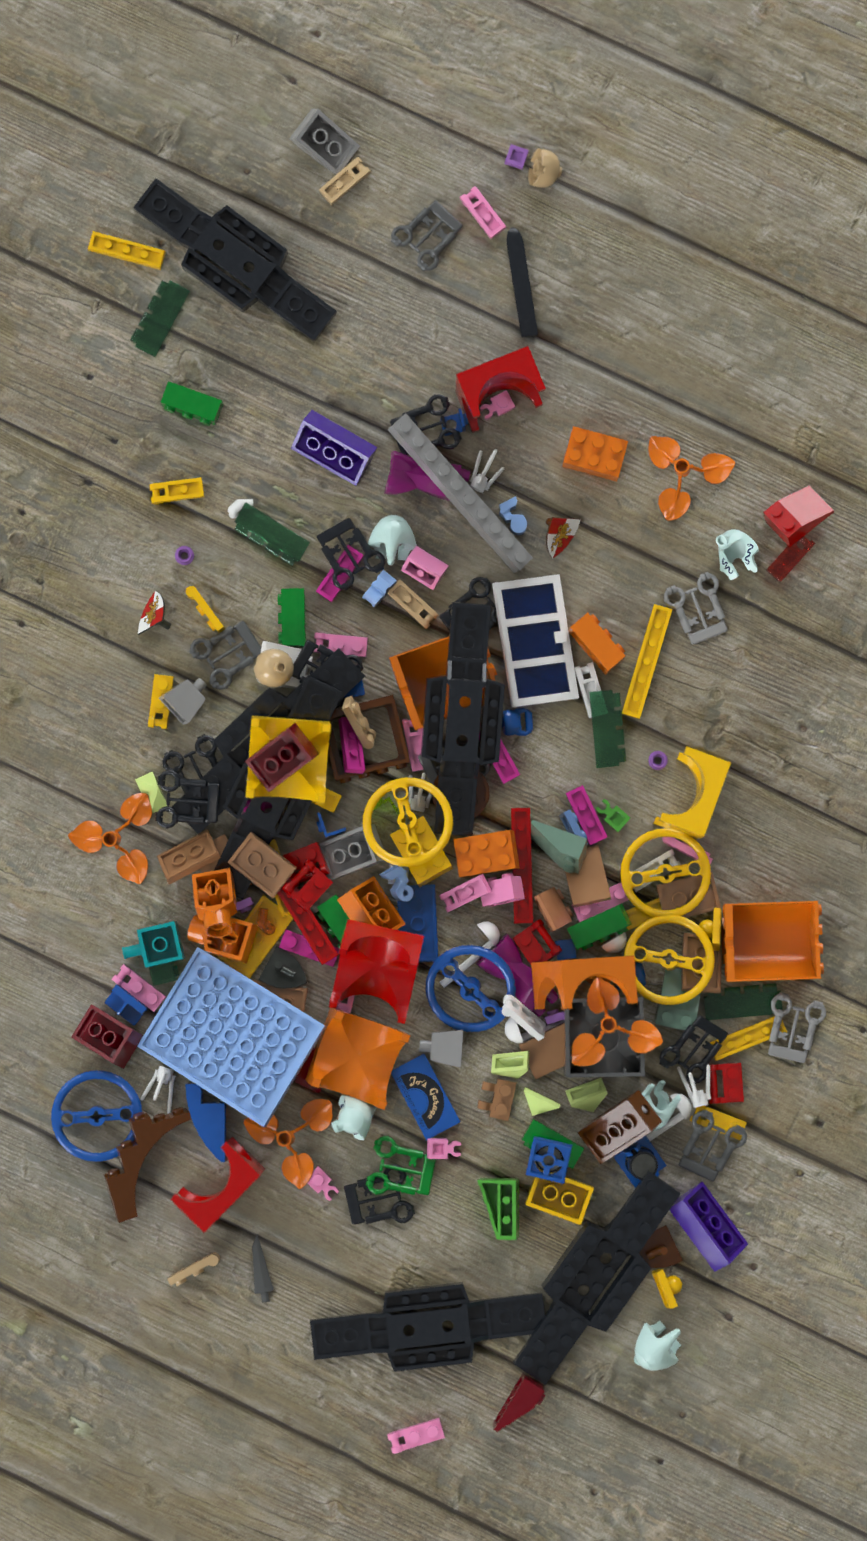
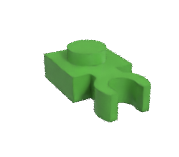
M603 799L602 802L606 805V809L601 810L599 807H596V811L600 814H605L606 818L604 821L616 832H619L631 817L617 805L613 809L610 808V803Z

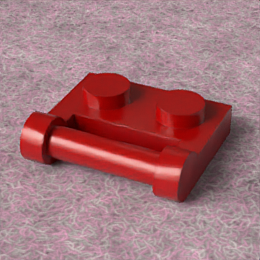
M319 842L282 855L297 867L295 871L302 869L304 862L308 859L314 864L319 862L320 868L318 869L325 875L330 874ZM294 871V873L290 876L291 879L296 875V872H295V871ZM308 872L296 887L300 886V883L310 880L314 874Z
M307 859L302 869L288 884L285 883L282 889L305 911H308L333 882L313 862ZM309 871L314 874L313 877L296 893L294 891L296 885Z
M541 919L535 921L531 926L513 937L514 942L530 965L534 962H547L563 951L547 932ZM536 930L551 950L547 954L533 935V932Z
M741 1063L709 1064L711 1095L709 1104L744 1102ZM716 1070H722L723 1097H718Z

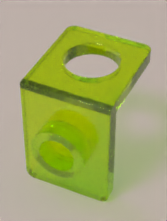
M390 797L385 800L381 798L373 810L374 812L389 802L396 813L400 814Z

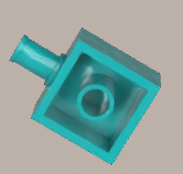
M177 921L138 929L139 944L122 947L124 959L141 955L145 968L185 959Z

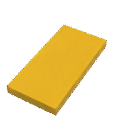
M263 895L244 920L258 926L247 964L218 956V958L246 977L251 978L285 929L292 922V916L289 915L282 918L278 905Z

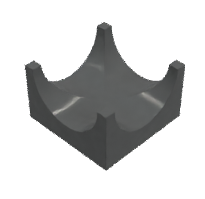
M620 997L618 1006L613 1010H608L609 1017L616 1020L617 1026L631 1031L633 1022L644 1020L643 997H637L638 1003L627 1004L626 997ZM573 998L572 1008L563 1009L565 1026L564 1076L566 1078L645 1076V1053L633 1051L628 1044L630 1034L620 1030H616L612 1034L605 1033L599 1043L605 1047V1055L601 1061L591 1066H576L572 1064V1045L576 1037L580 1034L590 1033L597 1039L602 1031L601 1021L605 1018L604 1011L595 1014L590 1010L587 998Z

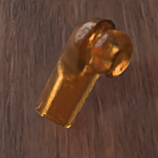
M259 908L257 926L264 934L271 935L275 932L276 927L267 919L268 909Z

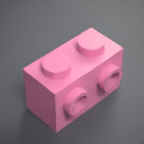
M416 546L407 557L401 571L434 590L443 578L449 565Z
M513 873L501 875L502 878L497 879V877L487 878L486 880L491 892L481 896L482 907H494L525 899L521 876H513Z

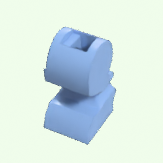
M515 496L499 504V515L506 523H510L511 532L519 536L526 531L527 521L524 515L511 514L510 512L516 509L517 498Z
M383 570L362 598L370 602L373 607L377 606L387 594V589L392 588L397 583V580Z
M394 865L379 875L386 880L396 879L390 890L394 899L397 901H410L414 892L411 886L407 885L409 881L406 875L407 871L401 866Z

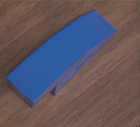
M195 1083L185 1084L189 1112L200 1138L220 1162H226L227 1156L221 1149L226 1142V1103H203V1088Z

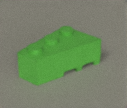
M519 1178L478 1179L477 1181L489 1212V1218L496 1239L517 1240L519 1238Z

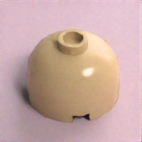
M538 148L531 158V162H534L533 169L529 168L528 171L529 184L541 188L551 186L562 174L559 159L552 151Z
M268 649L257 656L254 672L261 684L268 687H279L291 679L294 665L291 657L286 652L280 649Z

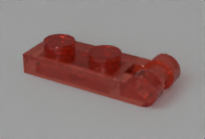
M805 536L802 537L791 547L787 546L766 571L778 582H781L815 545V542L809 541ZM798 542L803 544L805 547L803 549H800L797 546Z

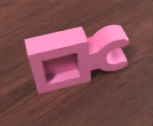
M507 390L490 398L491 405L484 404L480 407V411L487 409L490 412L484 416L485 420L490 419L495 412L499 417L515 409V405Z
M428 1138L427 1158L448 1159V1153L455 1157L461 1156L460 1152H454V1147L457 1145L461 1146V1143L459 1141H452L448 1144L447 1138Z
M317 1166L313 1170L308 1184L317 1193L323 1190L325 1198L329 1201L332 1200L328 1195L330 1190H334L337 1194L339 1193L336 1186L328 1184L332 1179Z

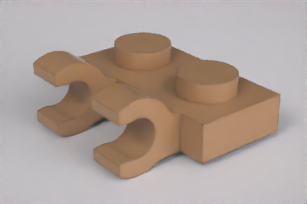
M498 1078L496 1084L483 1081L481 1089L494 1092L492 1103L479 1100L477 1108L490 1111L489 1117L508 1121L517 1083Z

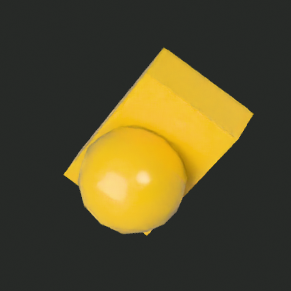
M714 908L713 921L707 919L699 924L707 936L712 938L714 951H719L721 944V908Z
M663 1269L652 1271L665 1308L673 1309L678 1307L674 1295L678 1294L683 1287L680 1278L674 1275L666 1277Z

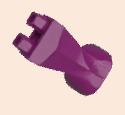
M398 451L391 452L390 472L384 494L397 495L418 489L428 495L450 501L413 458ZM451 464L462 478L468 482L470 471L462 469L461 465Z
M506 933L492 951L498 954L511 969L515 980V996L535 1015L540 1017L546 1009H535L532 968L522 963L521 955L515 942ZM483 957L476 963L486 973L505 980L500 969L490 960ZM552 989L546 999L553 1004L559 996Z

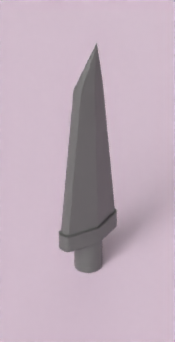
M257 1234L252 1245L254 1293H261L262 1303L270 1301L268 1292L273 1291L274 1288Z

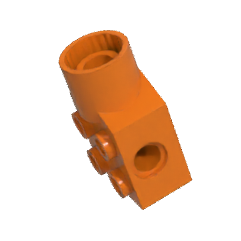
M226 868L193 874L194 904L199 919L204 920L205 934L212 938H221L229 935L232 932L231 917L238 913L235 884L231 869Z
M195 915L190 922L187 938L188 941L204 945L205 951L211 954L247 964L258 926L231 918L232 932L225 937L212 938L205 934L204 920H200L198 915Z

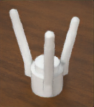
M494 449L482 474L478 473L477 475L483 451L480 450L478 453L474 471L469 481L471 482L470 487L480 493H483L484 490L488 491L492 483L505 469L501 467L487 482L488 478L485 475L495 458L497 449Z
M422 773L421 776L423 780H425V773ZM410 786L409 804L411 810L424 812L425 808H429L432 794L429 793L425 801V797L422 796L423 789L419 788L418 795L414 794L413 798V787Z
M710 1065L706 1066V1093L703 1090L697 1091L692 1073H688L692 1087L691 1091L681 1067L678 1066L677 1070L689 1095L690 1102L693 1104V1108L709 1105L708 1100L711 1099Z
M159 1066L158 1070H155L154 1076L140 1100L143 1101L154 1082L158 1081L153 1096L155 1101L162 1084H168V1081H170L167 1114L171 1113L173 1086L176 1077L173 1075L174 1070Z

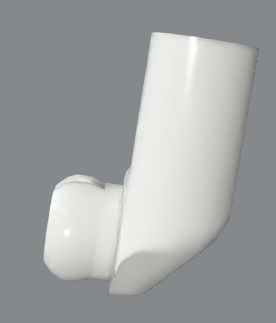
M238 499L228 507L229 517L235 519L238 518L239 512L242 509H253V499Z

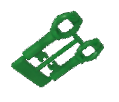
M382 1136L375 1140L373 1149L382 1158H390L397 1153L410 1156L411 1161H409L408 1165L410 1167L411 1164L414 1168L416 1167L415 1161L417 1158L422 1159L424 1157L422 1172L384 1164L385 1159H381L380 1172L367 1176L366 1186L376 1195L383 1194L388 1190H396L415 1195V1192L429 1195L436 1159H428L427 1154H423V1151L398 1146L395 1140L389 1136ZM382 1141H389L392 1146L389 1153L381 1152ZM383 1167L421 1175L419 1189L416 1190V1187H412L413 1176L409 1178L406 1175L407 1182L405 1185L390 1182L388 1177L382 1173ZM375 1177L383 1178L384 1180L383 1188L380 1190L373 1188Z

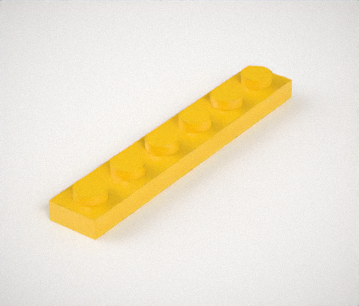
M657 604L653 605L621 712L623 715L637 719L641 717L673 609Z

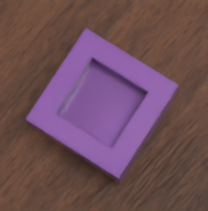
M511 144L505 164L523 170L529 150Z
M252 897L237 902V912L240 911L242 914L251 910V906L254 905Z
M554 1009L548 1011V1016L544 1017L546 1024H551L563 1020L564 1012Z

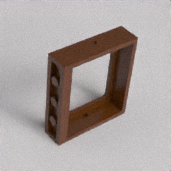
M393 695L358 703L361 713L381 707L387 709L398 751L396 759L365 766L363 774L345 773L343 770L332 727V720L346 717L342 708L334 710L329 720L331 729L328 752L336 782L340 781V784L351 782V778L357 776L359 779L370 777V773L376 771L378 774L389 772L388 768L396 767V770L403 769L410 763Z

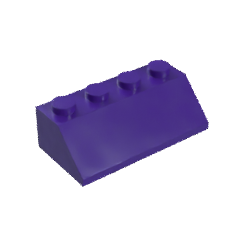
M311 410L303 419L291 449L357 486L372 461L377 447Z
M702 1181L679 1197L670 1209L672 1215L714 1272L729 1265L748 1245Z

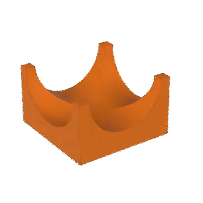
M634 955L531 963L535 1009H545L546 998L555 986L560 995L562 1009H571L574 993L580 983L586 980L591 985L597 977L602 978L608 983L612 981L617 984L624 992L627 1004L638 1003Z
M330 1008L324 1024L326 1028L319 1038L305 1080L311 1086L333 1090L385 1110L390 1075L402 1047L408 1043L410 1035L402 1030L337 1008Z

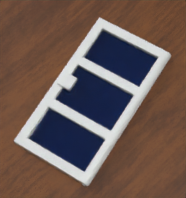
M560 574L492 583L511 708L578 699L579 694Z

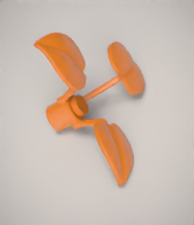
M650 437L648 448L652 463L661 469H666L672 463L678 475L677 491L673 488H668L660 494L658 500L659 508L667 521L680 518L690 507V495L687 492L680 491L682 477H686L691 469L704 472V478L707 482L720 484L729 477L735 467V461L730 457L719 453H711L702 458L701 465L703 469H700L693 464L690 465L688 460L684 458L676 460L680 456V446L674 439L669 437Z
M146 793L134 794L123 802L120 814L123 818L128 819V821L115 831L105 832L102 836L103 829L100 824L90 820L81 823L68 834L71 842L85 852L94 853L102 848L103 842L105 846H114L125 853L117 861V871L124 879L137 884H141L146 878L148 872L147 857L139 849H134L128 853L127 850L119 846L121 842L119 832L131 822L136 826H142L149 822L152 817V808L149 796Z
M597 977L589 988L587 1003L590 1010L595 1014L604 1011L605 1018L601 1021L602 1031L597 1039L590 1033L580 1034L576 1037L572 1045V1064L576 1066H591L601 1061L605 1055V1047L599 1042L605 1033L612 1034L616 1030H620L630 1034L628 1044L637 1053L652 1051L663 1043V1039L658 1029L645 1020L633 1022L631 1031L617 1026L616 1020L609 1017L608 1010H613L618 1006L620 1001L619 992L612 984Z
M316 1099L306 1103L300 1113L301 1118L306 1122L292 1131H276L279 1121L274 1114L266 1127L259 1125L250 1118L244 1120L248 1133L255 1141L261 1144H270L274 1141L276 1134L277 1143L282 1147H287L294 1154V1156H288L284 1159L282 1172L284 1177L298 1189H302L310 1181L314 1170V1163L309 1154L301 1153L298 1155L291 1147L295 1141L294 1134L308 1125L314 1131L326 1130L332 1122L333 1104L326 1099Z

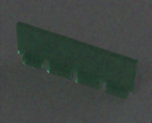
M161 280L156 290V293L161 298L153 295L147 307L149 311L153 312L152 315L144 312L138 324L144 330L136 328L130 341L136 344V348L153 357H156L190 293L189 290L172 281L167 283Z
M245 502L235 520L237 525L234 530L246 537L250 531L249 540L260 547L266 541L265 550L276 557L282 551L281 560L293 566L295 561L299 562L310 544L308 540Z
M612 690L589 692L596 768L619 766V762H626L625 748H618V745L625 744L624 729H616V726L623 725L622 710H614V707L621 706L620 693H613Z
M776 983L762 985L763 992H760L759 985L743 986L744 994H741L740 986L724 988L725 995L721 993H707V997H704L705 1018L707 1020L773 1015L771 1001L781 990H777ZM777 1000L776 1009L783 1011L782 1000Z

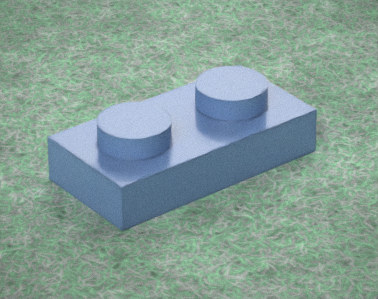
M568 810L559 815L567 832L587 839L585 832L577 824L578 818L575 813Z

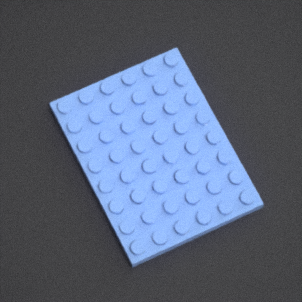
M197 947L137 1047L259 1125L266 1127L326 1026L200 947Z

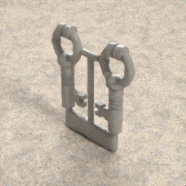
M709 572L700 574L697 581L698 587L684 592L681 588L673 585L671 588H666L664 593V602L668 607L676 610L685 633H688L692 645L728 631L726 623L722 619L725 618V615L716 595L719 588V580L714 574ZM706 579H712L714 587L705 590L702 582L706 581ZM699 589L702 594L709 596L714 610L705 614L709 615L707 619L717 616L718 620L721 619L719 623L710 627L707 626L694 591ZM678 592L681 596L680 602L671 603L668 596ZM691 593L705 628L695 633H690L692 631L690 626L699 623V621L695 620L698 619L697 616L692 618V620H688L683 610L685 594Z
M779 992L771 1001V1009L775 1017L769 1038L771 1043L768 1054L805 1063L807 1050H811L816 1026L825 1019L826 1009L823 1002L815 1000L806 1009L797 1006L792 1007V1000L789 994ZM776 1001H786L788 1003L786 1010H777L775 1006ZM811 1008L822 1011L820 1018L810 1017ZM791 1009L796 1010L788 1047L775 1045L773 1042H777V1038L787 1040L785 1036H788V1033L779 1031L782 1017L788 1014ZM800 1011H805V1017L809 1023L806 1037L796 1035L798 1040H795V1042L804 1044V1051L791 1049Z

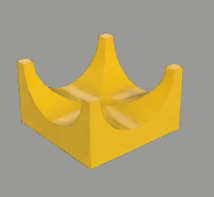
M252 716L249 758L294 723L298 725L319 755L270 792L266 790L248 766L246 798L286 797L325 803L330 721Z
M686 746L684 753L679 752L677 760L684 763L694 775L697 787L695 800L686 812L681 814L661 813L660 817H655L653 824L662 828L682 831L697 840L705 836L731 762Z

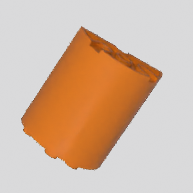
M449 636L389 657L398 687L415 730L423 727L426 679L446 675ZM488 649L486 678L495 680L494 676L497 675L494 664L488 661V658L491 657ZM447 684V687H446V700H445L444 720L447 719V712H448V699H449V685H448V684ZM463 696L459 703L462 707H468L471 700L469 697Z
M818 901L734 903L723 905V918L721 920L723 964H725L724 973L727 982L821 979V974H824V964L820 962V955H823V944L819 942V935H822L823 929L822 924H819L822 906L818 904Z

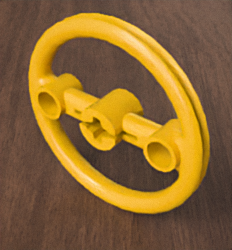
M412 777L398 778L382 785L368 800L363 813V832L370 848L384 861L403 867L418 866L434 859L447 845L453 829L452 810L445 795L432 783ZM410 786L424 789L438 800L444 813L443 833L436 845L426 853L423 852L418 842L416 833L418 820L411 811L409 804L410 795L408 787ZM390 791L393 792L400 812L397 822L400 829L405 833L407 842L406 858L394 856L382 849L372 832L371 820L373 810L379 800ZM399 791L406 792L403 798H397L396 795ZM404 807H405V809H406V814H407L408 818L410 819V825H409V827H410L411 834H412L411 837H410L409 828H408V826H407L406 823H405V822H406V815H405ZM412 846L419 847L417 853L412 854L409 852Z
M655 829L641 835L628 847L621 863V883L627 898L643 913L653 917L683 916L696 908L704 899L711 880L710 862L703 847L692 836L676 829ZM658 837L680 839L692 847L698 855L697 860H692L688 864L677 866L661 864L657 869L643 872H631L629 870L635 852L644 843ZM692 863H698L700 866V870L696 874H692L689 871V866ZM664 868L671 872L682 870L681 872L669 874L667 879L660 875L650 877V875L662 873ZM635 873H639L643 877L642 882L639 884H635L631 880L632 875ZM687 875L702 876L700 888L692 900L672 910L652 908L643 903L633 891L634 887L641 886L643 883L654 881L670 883L676 877Z
M678 915L653 917L643 922L631 934L624 951V956L634 955V961L638 963L661 964L666 970H674L676 967L702 974L696 986L686 993L677 996L655 994L646 989L636 977L637 992L649 1001L661 1005H677L695 998L708 985L714 970V950L709 937L695 922ZM666 923L678 924L690 929L697 935L704 946L706 956L705 958L699 956L694 958L677 955L671 949H666L662 952L646 950L643 946H637L636 943L647 930L654 926ZM638 950H644L646 952V955L643 959H637L635 957V954ZM671 955L672 959L675 961H671L670 964H667L666 960L663 959L668 958V956ZM696 960L703 962V967L699 970L692 967L693 962Z

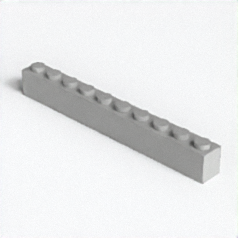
M406 413L387 429L513 573L520 571L533 559Z

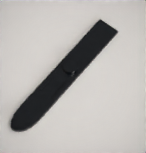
M510 228L506 240L521 338L538 335L524 242L519 230Z

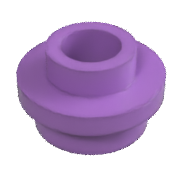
M181 546L175 552V559L181 565H188L194 559V552L188 546ZM187 553L188 558L182 559L181 555Z
M654 751L648 758V763L654 770L663 769L668 762L666 754L661 751ZM656 757H659L661 759L660 764H656L654 762V759Z

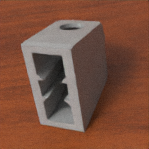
M200 678L193 684L187 679L160 696L159 699L183 725L188 724L206 700L200 692L207 685Z
M463 1030L432 1032V1041L420 1040L419 1051L431 1052V1061L461 1067Z

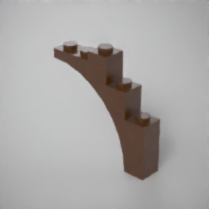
M175 1108L172 1110V1113L166 1115L164 1113L153 1116L154 1119H151L148 1113L144 1114V1112L136 1113L132 1118H129L135 1141L126 1140L116 1147L122 1169L114 1168L109 1170L107 1174H104L114 1213L119 1223L138 1217L135 1204V1187L139 1170L153 1145L164 1134L177 1125L191 1120L190 1112L186 1108Z

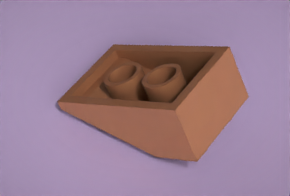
M552 887L533 897L551 932L572 921L570 917L573 914L569 906H564L562 902L564 896L560 889L556 890L555 887Z

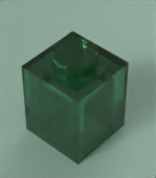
M174 962L149 967L153 986L177 981V976H180L178 965H174Z

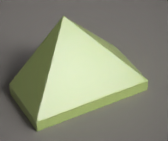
M153 771L135 779L141 793H146L149 796L152 814L158 812L160 808L167 806L166 799L160 786L157 785L158 782Z
M529 1052L493 1054L491 1073L519 1079L528 1071Z
M602 1078L565 1091L571 1107L594 1112L608 1094Z
M527 1087L523 1089L532 1116L558 1109L561 1105Z

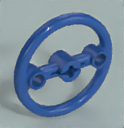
M475 945L454 947L440 955L429 970L425 988L426 997L432 1011L443 1023L457 1030L480 1032L495 1027L506 1017L502 1014V1007H499L497 1001L489 999L480 990L481 982L479 979L472 976L467 977L459 969V963L453 958L472 954L490 960L500 969L505 977L507 995L515 997L516 986L511 969L498 954L487 948ZM446 966H453L455 970L449 971ZM441 970L445 977L452 978L461 987V997L466 1001L474 1000L483 1009L482 1013L488 1020L468 1023L456 1020L448 1015L439 1005L435 995L434 984L438 971ZM486 1007H493L495 1011L489 1012Z
M94 1070L84 1072L70 1079L57 1093L51 1111L52 1128L59 1143L73 1156L94 1162L110 1160L118 1156L116 1147L101 1153L81 1150L67 1139L62 1128L77 1123H89L92 1126H100L105 1121L121 1120L128 1122L129 1118L125 1119L121 1116V1110L129 1109L131 1111L130 1118H132L134 1114L142 1112L141 1102L134 1088L122 1077L107 1071ZM92 1079H103L115 1083L126 1092L131 1100V1105L115 1109L93 1106L89 1111L73 1112L71 1110H61L64 1098L69 1091L76 1085ZM95 1111H98V1114L105 1115L100 1117L98 1121L94 1117L81 1118L82 1116L94 1115ZM65 1113L72 1115L73 1121L71 1123L63 1121ZM132 1130L124 1141H135Z

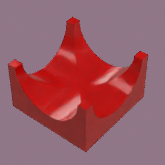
M529 346L456 374L455 392L463 412L466 413L472 433L480 430L477 417L481 416L479 411L481 404L489 395L497 391H518L527 396L535 408L543 406L539 393L545 391L546 388Z
M348 919L339 950L340 958L329 1007L336 1009L343 999L353 995H371L389 1003L396 1011L397 1023L405 1024L424 936Z
M233 1136L221 1147L230 1165V1176L226 1187L212 1195L195 1194L183 1187L178 1194L176 1193L170 1199L203 1233L217 1221L265 1170Z

